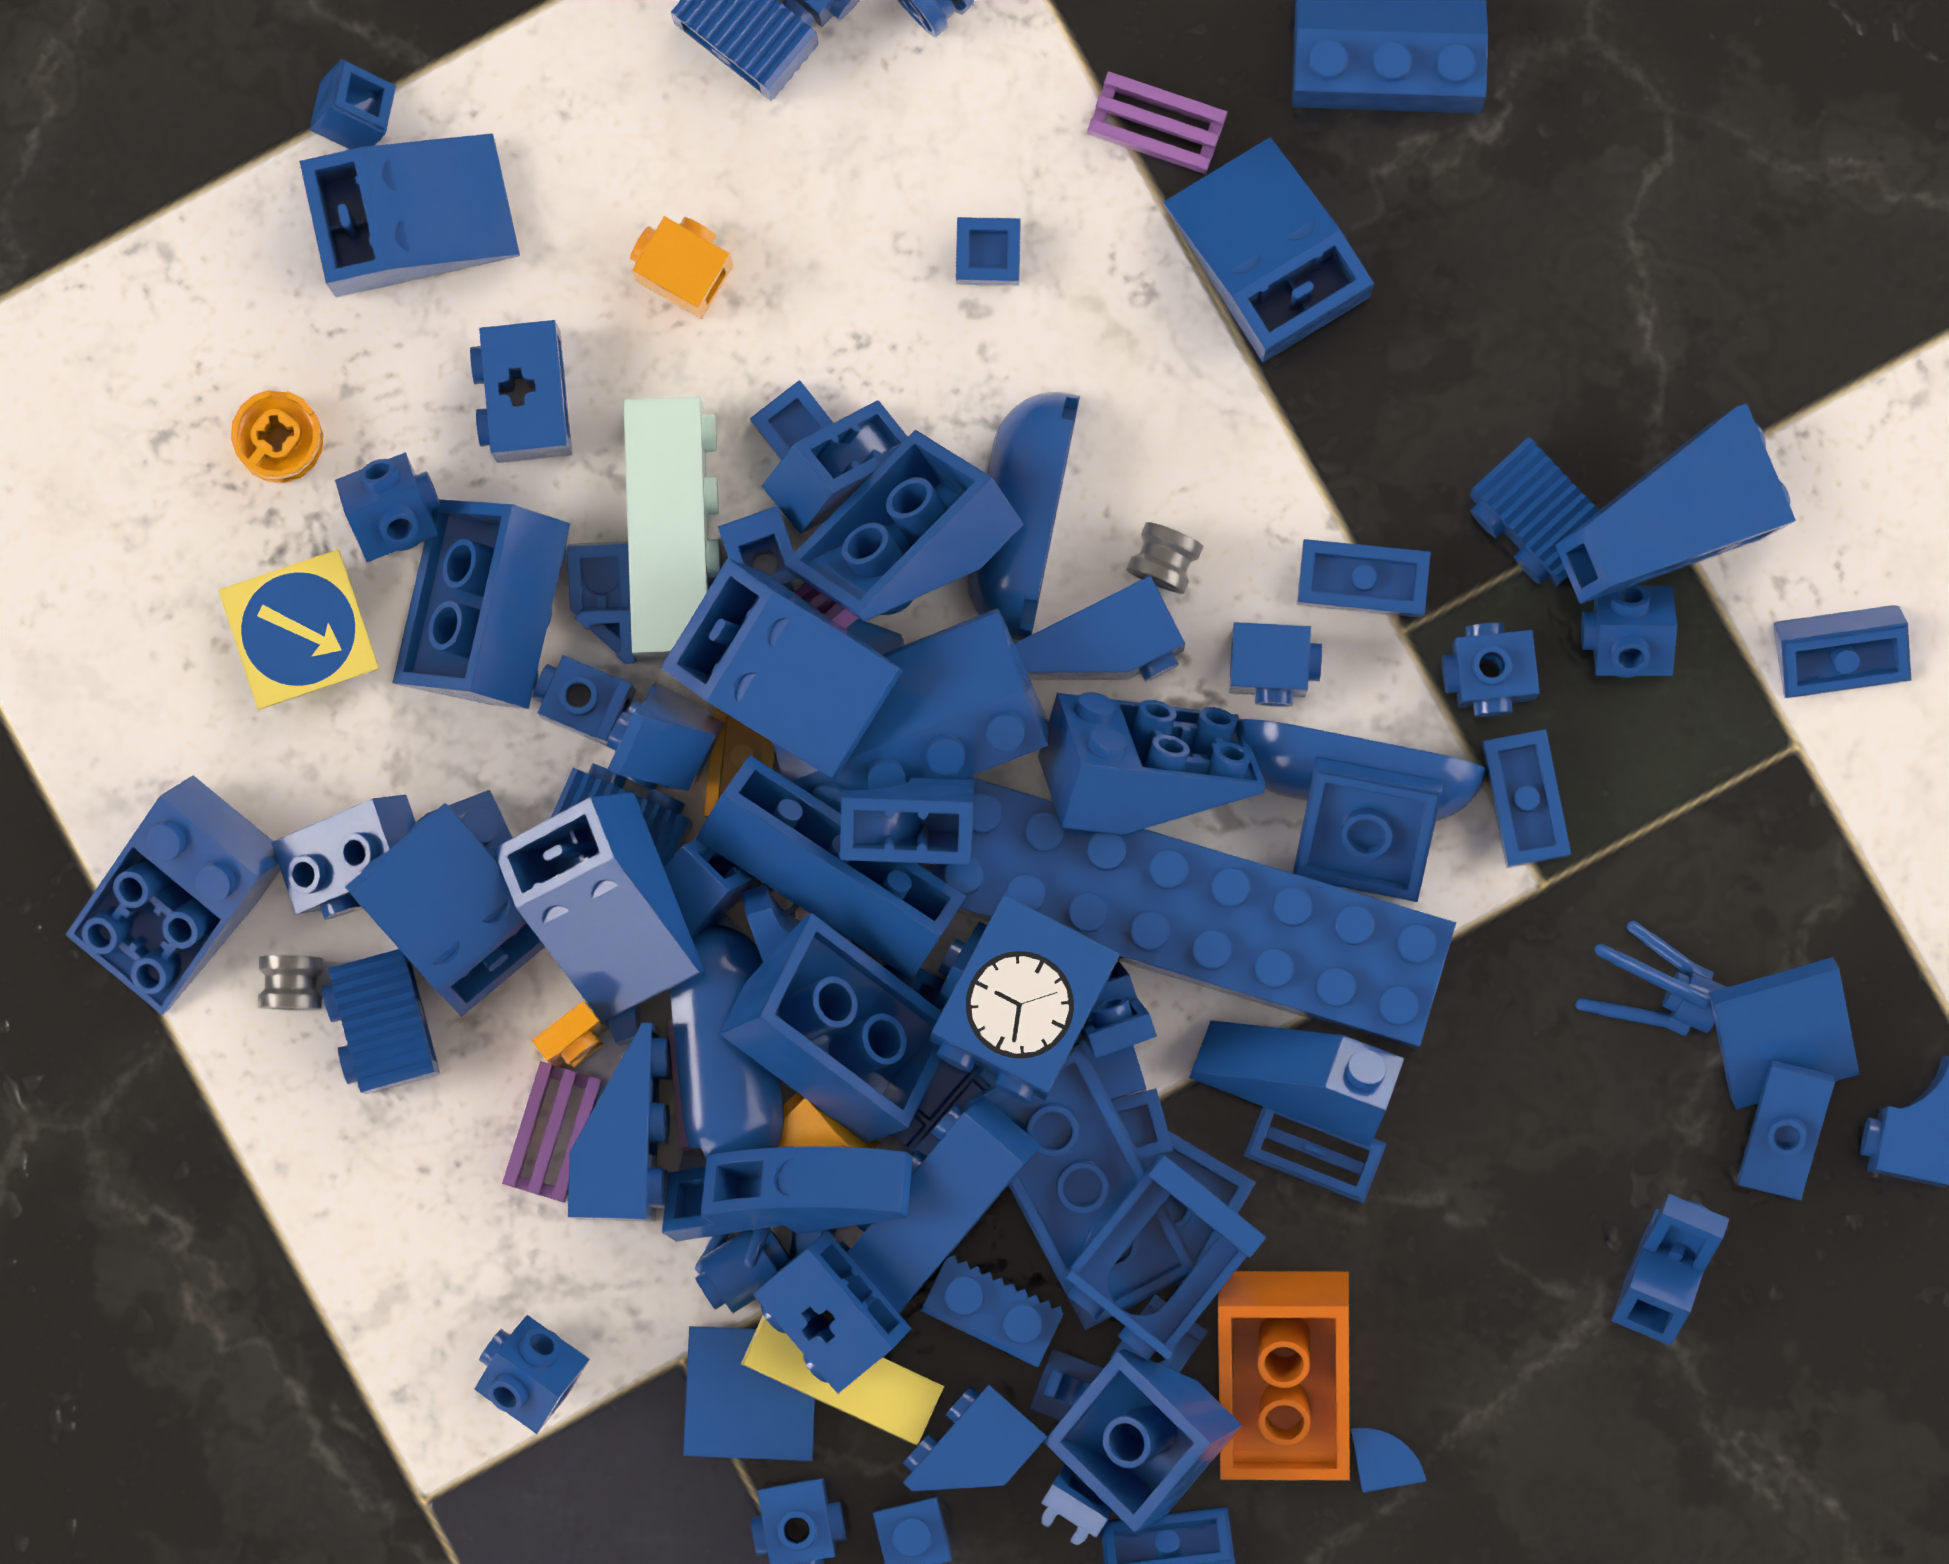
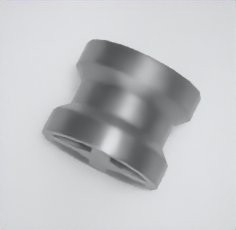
M1146 522L1141 533L1144 542L1140 554L1131 557L1126 570L1141 580L1151 575L1157 587L1178 594H1184L1189 583L1186 574L1190 562L1199 559L1204 545L1169 527Z
M292 955L259 956V970L265 975V989L258 994V1008L300 1011L322 1010V996L316 991V977L323 972V958Z

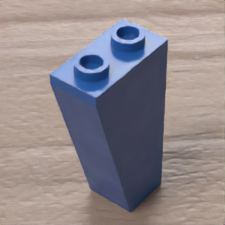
M1746 403L1735 407L1705 426L1555 546L1577 599L1582 604L1760 541L1795 522L1796 519L1790 507L1789 493L1785 485L1778 479L1766 450L1763 431L1754 421Z

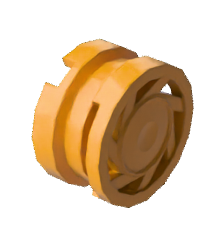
M267 390L253 395L239 407L232 421L231 441L237 457L252 475L266 482L288 483L302 478L315 467L322 453L324 434L318 417L303 398L289 391Z

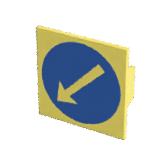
M339 549L218 590L258 710L379 669Z

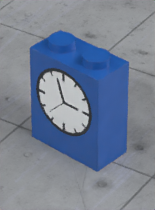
M1003 894L931 1032L930 1041L940 1046L936 1055L945 1062L969 1073L977 1065L997 1075L998 1078L994 1085L1021 1101L1029 1103L1033 1095L1046 1101L1120 954Z

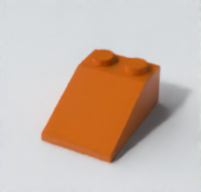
M1235 1271L1218 1292L1219 1403L1242 1426L1220 1451V1480H1350L1349 1272Z

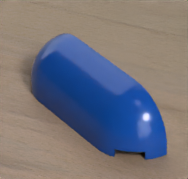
M1048 392L1022 401L1004 418L994 439L987 474L994 479L1024 525L980 570L968 574L967 582L970 598L978 614L982 615L999 608L1013 639L1022 640L1033 633L1080 395Z
M1257 719L1237 720L1238 731L1252 748L1266 784L1265 788L1286 797L1308 800L1316 757L1443 781L1442 795L1436 821H1439L1459 812L1474 799L1484 782L1487 772L1486 768L1478 764L1438 753L1287 723Z
M712 925L692 939L705 972L670 989L685 1134L690 1149L701 1148L706 1159L708 1154L778 1147L784 1120L780 1079L719 1034L745 982L763 963L756 945L743 933L731 927Z

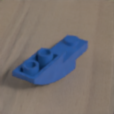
M819 1146L761 1148L708 1154L706 1167L668 1173L662 1233L677 1242L781 1225L786 1226L797 1234L906 1218L908 1215L913 1156L904 1151Z

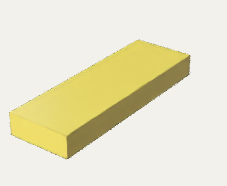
M764 1315L741 1362L742 1365L913 1445L919 1444L944 1388L943 1385L882 1357L837 1394L829 1383L820 1381L810 1372L805 1364L801 1350L786 1333H781L773 1328Z

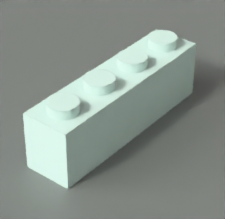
M700 396L623 400L632 654L636 660H658L668 657L709 590L710 578H716L721 570L720 540H709L708 515L719 514L717 476L706 477L705 453L717 451L715 413L704 414V406Z

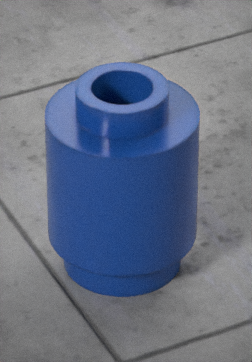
M772 1229L769 1231L757 1265L753 1268H748L744 1261L754 1230L740 1232L698 1259L704 1272L697 1275L695 1280L715 1310L726 1304L734 1314L756 1299L753 1294L776 1272L791 1261V1258Z

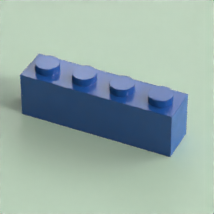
M749 755L720 796L695 839L810 914L813 913L831 928L912 980L967 896L917 863L840 860L841 814L755 757Z
M983 1095L967 1110H964L958 1103L954 1105L932 1131V1134L940 1142L928 1156L924 1155L919 1149L913 1154L907 1217L856 1225L864 1233L852 1248L843 1241L840 1243L842 1248L899 1314L1041 1147L1036 1140Z

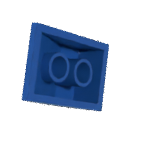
M914 430L784 563V566L790 573L862 621H867L980 570L1024 523L990 475L919 431Z

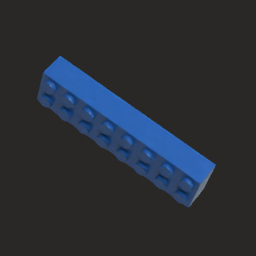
M973 777L963 779L974 780L971 865L934 864L931 872L967 896L958 909V913L989 922L1004 894L1119 953L1118 960L1413 1050L1420 1047L1457 922L1147 829L1120 835L1062 828L1053 801Z

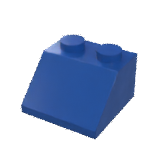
M1122 1349L1110 1360L1045 1439L1044 1443L1136 1533L1171 1511L1240 1429L1242 1424L1197 1380Z

